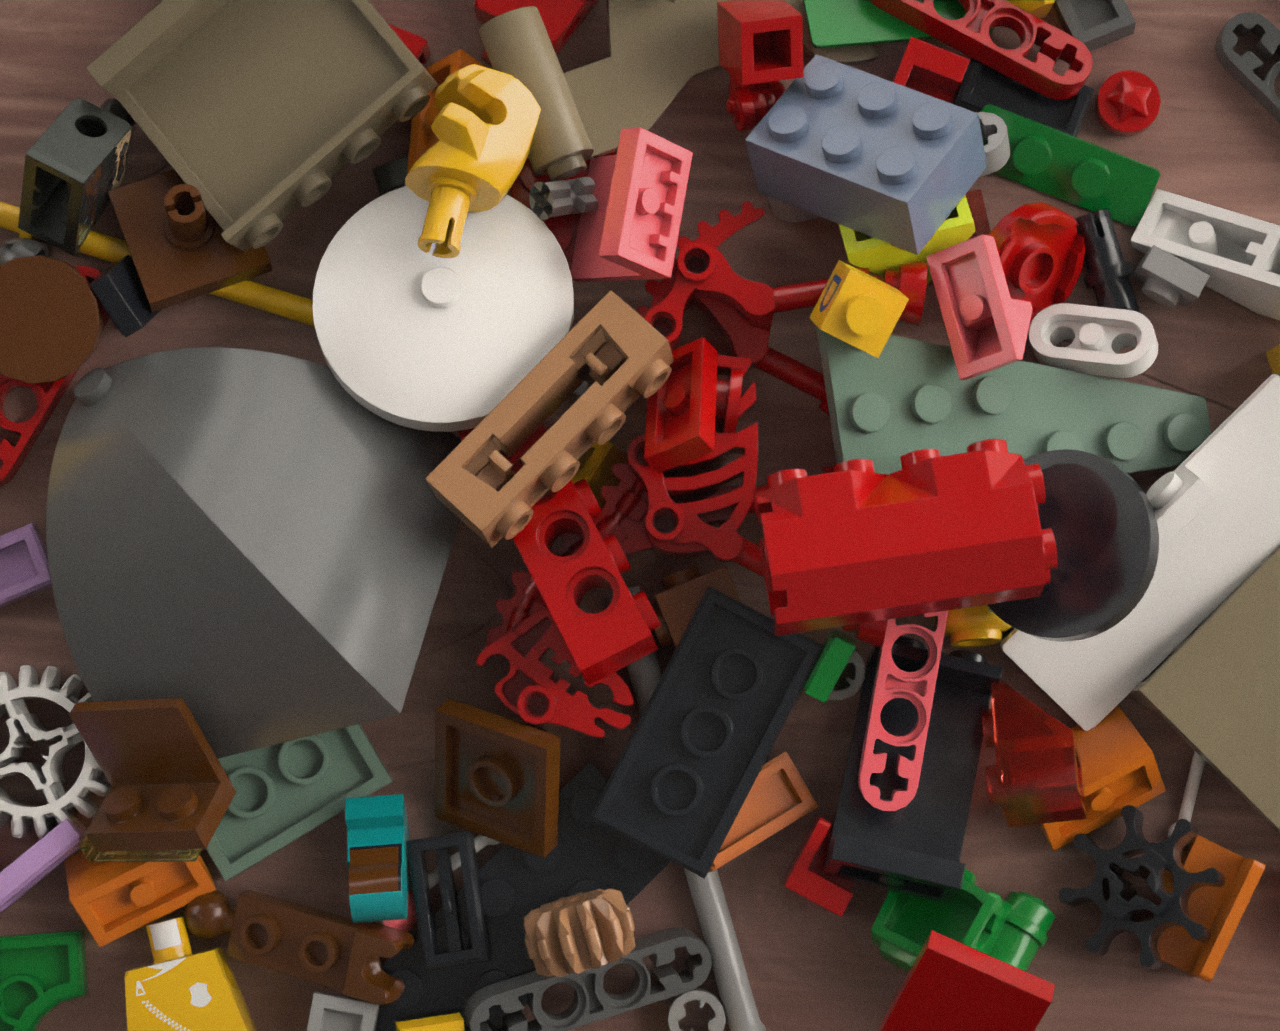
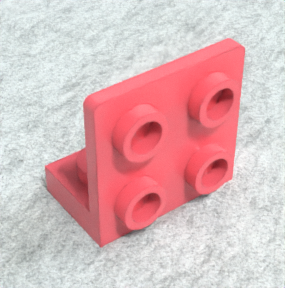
M641 127L621 129L617 155L598 156L591 159L587 177L593 179L596 184L592 194L598 200V205L594 211L584 212L580 215L570 270L573 280L580 283L671 278L693 152Z

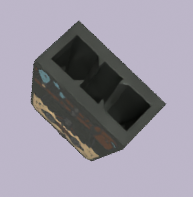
M73 99L25 155L18 228L72 256H75L110 203L108 191L119 188L126 175L132 130L136 122L118 99H106L100 107L84 99ZM68 182L71 183V190L68 189Z

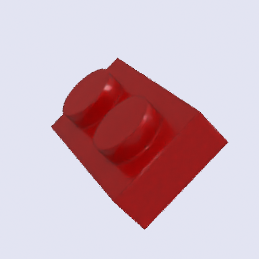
M704 337L671 351L674 362L670 365L672 368L670 376L656 393L647 398L644 460L659 474L714 451L718 351Z

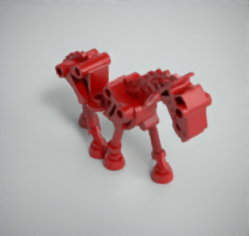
M749 201L743 202L741 213L732 216L726 209L719 211V223L713 227L704 220L697 224L699 237L694 241L686 236L678 238L677 247L679 255L676 260L674 259L671 278H663L661 282L653 279L646 281L645 291L653 297L651 306H639L635 310L668 339L672 351L678 347L681 339L683 316L691 304L694 303L704 311L727 340L733 355H718L717 374L728 375V380L717 379L715 425L722 426L721 433L715 432L714 451L667 471H686L710 465L731 453L742 454V456L720 469L692 477H664V472L659 474L644 460L645 434L639 435L631 441L628 447L627 463H616L611 469L612 474L620 482L617 487L610 485L602 487L601 496L606 501V505L603 507L602 513L593 517L592 520L602 539L612 534L615 535L625 556L651 548L663 555L674 557L696 556L708 552L719 562L727 563L733 561L764 577L759 545L741 537L737 532L746 515L755 513V494L769 489L768 484L755 487L759 449L758 422L736 433L737 422L754 407L757 401L755 381L741 397L742 381L750 368H758L822 401L818 408L829 416L823 373L768 346L774 313L815 307L829 279L770 288L767 284L749 281L733 272L725 257L717 249L738 231L763 218L764 209H754ZM911 262L900 264L898 271L885 270L883 276L871 275L897 288L909 299L899 320L919 326L925 302L928 263ZM857 268L869 274L868 268ZM834 466L822 467V474L834 472ZM741 477L740 487L734 485L725 486L713 495L700 501L675 503L670 498V496L692 495L716 489ZM715 523L722 524L719 528L710 526V524ZM576 532L561 534L560 537L563 543L555 549H551V553L562 557L576 553L582 546L584 536ZM514 571L511 574V581L516 587L513 597L511 599H499L495 604L496 609L503 615L502 624L499 627H491L487 631L485 649L476 659V663L480 667H485L489 660L496 656H503L509 661L510 670L508 675L495 684L494 691L508 709L522 717L524 721L534 725L550 723L565 726L599 738L605 736V731L595 724L596 718L602 719L617 729H624L631 722L629 715L618 713L608 708L597 709L590 704L587 694L577 690L572 696L566 692L571 684L562 677L557 683L551 680L555 672L540 661L549 649L555 652L551 660L561 667L565 661L571 665L567 672L577 679L581 672L530 572ZM888 619L842 626V630L856 632L857 640L882 648ZM615 672L589 686L586 681L583 683V685L589 688L600 684L606 685L613 692V702L628 707L633 705L634 700L629 687Z

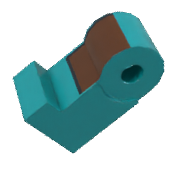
M404 795L345 798L349 902L353 923L407 919L409 857L406 841L410 840V827Z

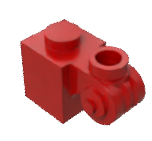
M730 0L717 2L719 64L730 74L728 85L729 99L726 101V107L739 132L751 131L756 127L783 95L785 88L779 82L780 80L804 78L802 14L785 0Z

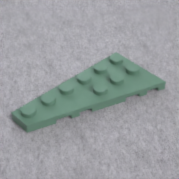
M816 326L837 464L854 459L873 460L875 473L889 475L902 470L900 457L912 451L937 449L940 451L941 456L967 453L966 448L979 441L1001 439L1006 440L1008 453L1022 455L1023 460L1046 451L1079 450L1102 457L1124 472L1132 473L1179 466L1211 435L1206 397L1021 360L965 381L959 379L951 346L890 335L879 358H876L820 330Z

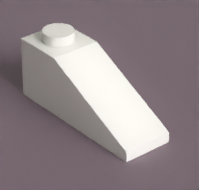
M1157 189L1130 240L1132 247L1146 253L1155 245L1210 275L1205 284L1208 288L1257 314L1280 321V226Z

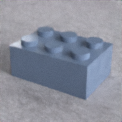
M816 54L803 69L804 78H796L745 139L758 192L918 255L987 167L978 113Z

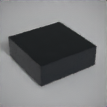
M129 254L111 264L90 283L91 290L125 337L142 329L161 311L151 312Z

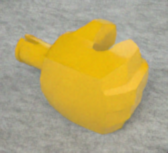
M476 64L466 66L452 73L438 86L434 96L436 98L434 107L441 111L433 121L431 129L439 141L414 163L405 177V185L418 197L429 202L422 233L417 243L418 247L427 253L430 251L432 243H436L432 256L440 258H454L460 254V242L468 212L476 213L490 210L498 205L506 196L528 157L541 111L532 93L518 79H515L512 75Z

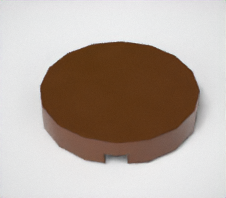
M39 255L14 258L0 266V372L6 377L30 384L58 381L80 369L97 349L103 328L101 303L91 290L87 278L80 274L81 272L70 263Z

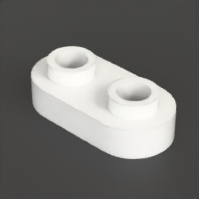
M1059 303L1040 311L1034 317L1029 327V340L1037 360L1046 366L1090 375L1130 378L1146 371L1154 363L1158 354V341L1152 323L1145 315L1132 310ZM1063 340H1074L1067 347H1056ZM1124 347H1135L1130 352L1117 354Z

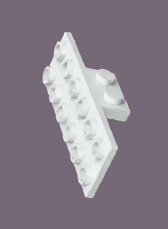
M1272 374L1186 460L1173 472L1166 473L1159 478L1146 493L1158 525V560L1154 576L1146 593L1137 606L1122 621L1103 633L1077 641L1058 642L1044 640L1015 628L1001 641L1000 647L1004 653L1085 731L1095 728L1280 546L1279 375Z

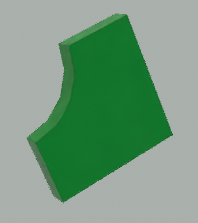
M84 929L0 936V1031H36L44 1016L60 1003L88 994Z

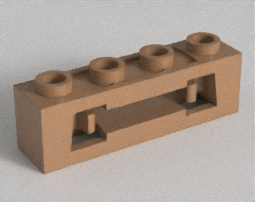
M610 290L425 478L434 495L491 548L502 537L506 540L512 539L531 520L534 513L533 505L549 489L552 492H557L574 477L580 466V462L577 460L595 442L602 445L619 431L626 419L624 412L640 395L648 398L663 386L671 374L672 368L670 365L674 362L668 339ZM589 365V375L595 382L520 458L524 466L515 474L511 470L513 464L502 453L510 458L583 383L578 375Z

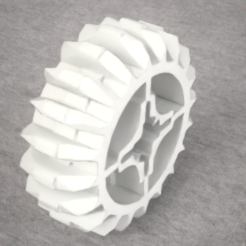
M23 665L20 667L18 674V687L8 672H0V718L6 712L10 717L6 721L10 733L9 744L5 751L0 754V779L23 773L30 778L36 790L43 791L48 804L36 806L23 803L11 797L0 787V828L11 815L12 836L23 838L28 833L33 819L35 832L38 838L42 839L54 829L53 817L56 818L58 824L65 819H69L71 822L77 821L73 811L74 807L87 818L95 817L98 808L88 795L93 792L98 796L106 798L112 786L100 779L102 769L85 743V758L82 771L67 793L65 792L62 785L66 782L62 771L63 758L68 751L80 745L79 742L84 741L75 724L59 727L51 731L46 729L40 723L36 714H30L25 701L33 698L49 699L64 707L69 713L76 703L94 701L90 693H87L82 699L78 698L84 687V681L80 675H71L63 687L60 688L61 669L59 667L47 666L39 684L34 666ZM30 737L34 741L61 740L49 746V756H42L47 760L43 766L39 762L12 763L24 757V748H32L26 744Z

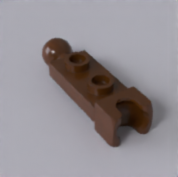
M215 890L196 897L189 904L185 905L183 909L185 924L189 932L196 937L213 940L222 937L225 933L231 934L227 951L228 957L342 990L343 995L377 1005L390 1004L396 1001L404 992V982L397 977L387 974L382 969L380 957L391 958L397 955L401 949L406 950L412 947L414 938L406 931L375 922L370 925L363 922L353 923L352 919L252 890L239 894L236 908H234L227 895L219 890Z

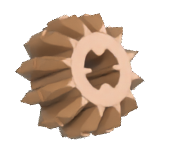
M599 888L590 892H580L569 897H562L554 902L542 904L540 908L531 910L524 918L523 924L526 934L524 941L529 959L533 960L537 974L546 977L556 976L560 978L568 974H580L586 970L597 969L607 963L619 961L621 957L629 955L636 947L633 933L635 925L630 907L626 906L622 892L615 889L602 890Z

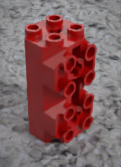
M989 439L969 445L966 448L967 453L941 456L940 451L937 449L912 451L900 457L902 470L889 475L875 473L873 460L854 459L835 465L833 468L834 472L807 476V471L804 469H787L767 476L769 489L755 494V514L757 524L762 523L764 539L759 540V548L771 616H774L773 627L775 636L1040 597L1045 584H1050V569L1058 567V559L1053 531L1051 528L1041 529L1038 504H1043L1046 500L1044 478L1039 463L1025 465L1022 455L1008 453L1006 440Z

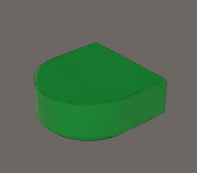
M838 630L831 631L822 644L824 648L804 685L806 694L823 703H826L856 647L855 639Z

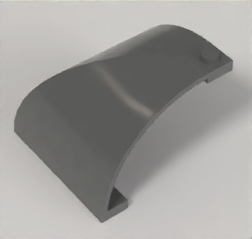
M224 347L182 348L155 352L104 369L96 368L85 374L75 387V399L55 448L49 476L46 505V543L50 578L58 615L77 669L93 701L181 698L186 702L217 759L401 714L460 519L434 495L425 478L462 441L452 432L417 430L383 419L366 409L348 394L334 377L328 366L278 353Z

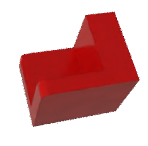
M911 37L893 82L952 104L970 59Z
M816 816L781 884L842 917L854 895L850 891L855 882L823 875L833 824Z

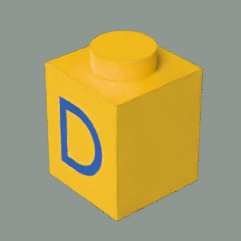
M839 260L809 318L820 330L879 358L909 299L897 288Z

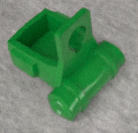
M965 869L961 889L951 904L889 890L870 930L873 943L880 948L879 953L881 957L908 973L932 930L1026 972L1038 949L1044 947L1048 939L1046 934L1056 916L1043 903V900L1028 893L1011 891L1005 900H1002L1000 895L992 891L989 893L975 885L977 877Z

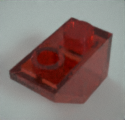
M1005 682L991 683L993 708L982 710L985 743L987 748L995 747L996 765H989L985 768L990 804H1001L1009 828L1086 819L1082 761L1073 730Z

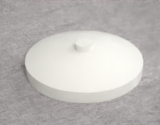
M404 186L374 199L361 208L341 227L328 245L321 259L313 289V318L319 345L327 365L344 390L358 403L381 418L401 426L434 432H451L475 428L573 328L574 291L568 262L560 244L546 224L532 210L507 194L498 205L490 210L467 213L460 242V254L457 257L440 258L432 256L436 243H432L430 251L425 253L418 247L417 243L422 233L429 202L418 197L407 186Z

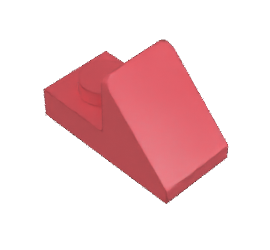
M982 234L926 256L959 379L966 381L1022 360L1033 309L1031 302L1010 297L994 237Z

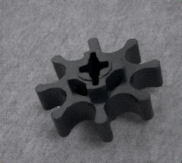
M1127 805L1121 810L1126 825V835L1122 843L1110 850L1100 849L1092 838L1083 833H1079L1074 837V846L1094 858L1096 875L1089 885L1081 889L1062 888L1059 891V899L1071 907H1076L1086 902H1095L1100 907L1102 924L1099 930L1086 940V948L1097 955H1105L1112 940L1118 934L1134 932L1141 944V965L1151 970H1158L1162 966V960L1159 956L1157 943L1161 933L1167 928L1183 926L1192 938L1202 943L1210 939L1211 931L1203 925L1194 922L1189 916L1187 910L1188 900L1191 894L1198 888L1204 886L1222 887L1225 884V876L1215 868H1209L1199 873H1189L1183 868L1181 852L1185 844L1197 835V828L1185 819H1180L1177 821L1171 836L1165 841L1149 843L1142 831L1143 813L1134 806ZM1143 854V855L1140 856V857L1131 858V857H1133V856ZM1127 871L1136 877L1139 876L1147 880L1146 883L1153 889L1152 892L1161 898V904L1158 905L1149 899L1137 896V892L1131 886V883L1122 876L1123 872ZM1153 917L1151 920L1140 922L1143 918Z

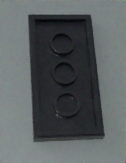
M708 586L588 818L705 879L824 646L800 633L775 636L773 619Z

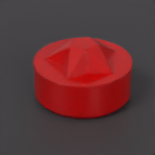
M1124 70L1107 78L1098 90L1094 104L1095 114L1100 124L1110 133L1123 137L1135 136L1145 131L1156 119L1160 110L1161 98L1157 86L1148 76L1138 71Z

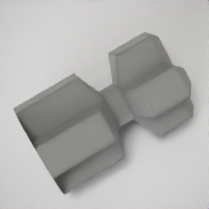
M590 177L567 181L537 182L530 190L531 210L540 220L569 215L570 213L578 214L594 211L598 205V200L592 194L596 184Z

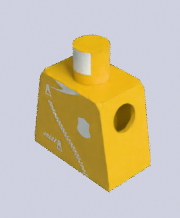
M184 916L146 926L154 963L139 966L125 972L127 1031H258L221 946L192 953Z

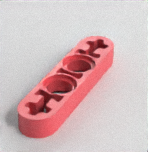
M948 610L921 615V617L935 616L933 631L918 624L896 625V618L888 619L884 644L879 649L858 772V787L863 798L873 807L882 811H897L906 807L914 799L918 789ZM913 633L920 636L926 642L928 658L920 669L906 672L894 664L891 649L894 642L900 636ZM894 698L909 700L917 711L916 725L905 735L895 736L889 734L881 724L880 713L882 708L888 701ZM876 739H880L895 747L913 745L911 759H907L900 754L897 755L896 774L906 778L904 790L893 789L890 799H881L880 789L870 784L871 774L882 773L887 759L885 751L873 753Z

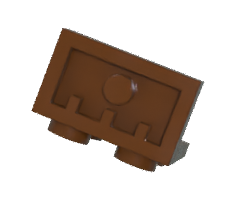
M181 698L76 703L69 716L112 786L85 833L96 852L206 849L234 798L236 790L186 702Z

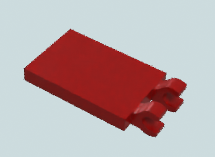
M932 930L877 1031H1035L1052 1002L1055 984Z

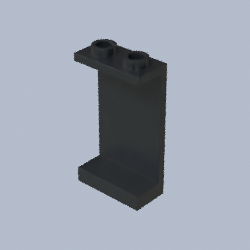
M900 636L894 642L891 653L894 664L899 669L910 672L920 669L926 663L928 650L924 649L925 646L920 641ZM873 646L867 659L865 679L861 688L823 875L951 904L962 886L966 864L960 862L990 699L1001 680L1003 667L987 664L986 658L973 652L953 651L949 655L941 653L917 792L914 799L906 807L897 811H882L873 807L865 800L858 787V772L880 649ZM894 698L883 706L880 713L881 724L889 734L895 736L905 735L916 725V708L905 698ZM876 739L873 753L885 751L887 759L882 773L871 774L870 784L880 789L881 799H890L893 789L904 790L906 778L896 774L897 755L900 754L907 759H911L913 745L895 747L880 739Z

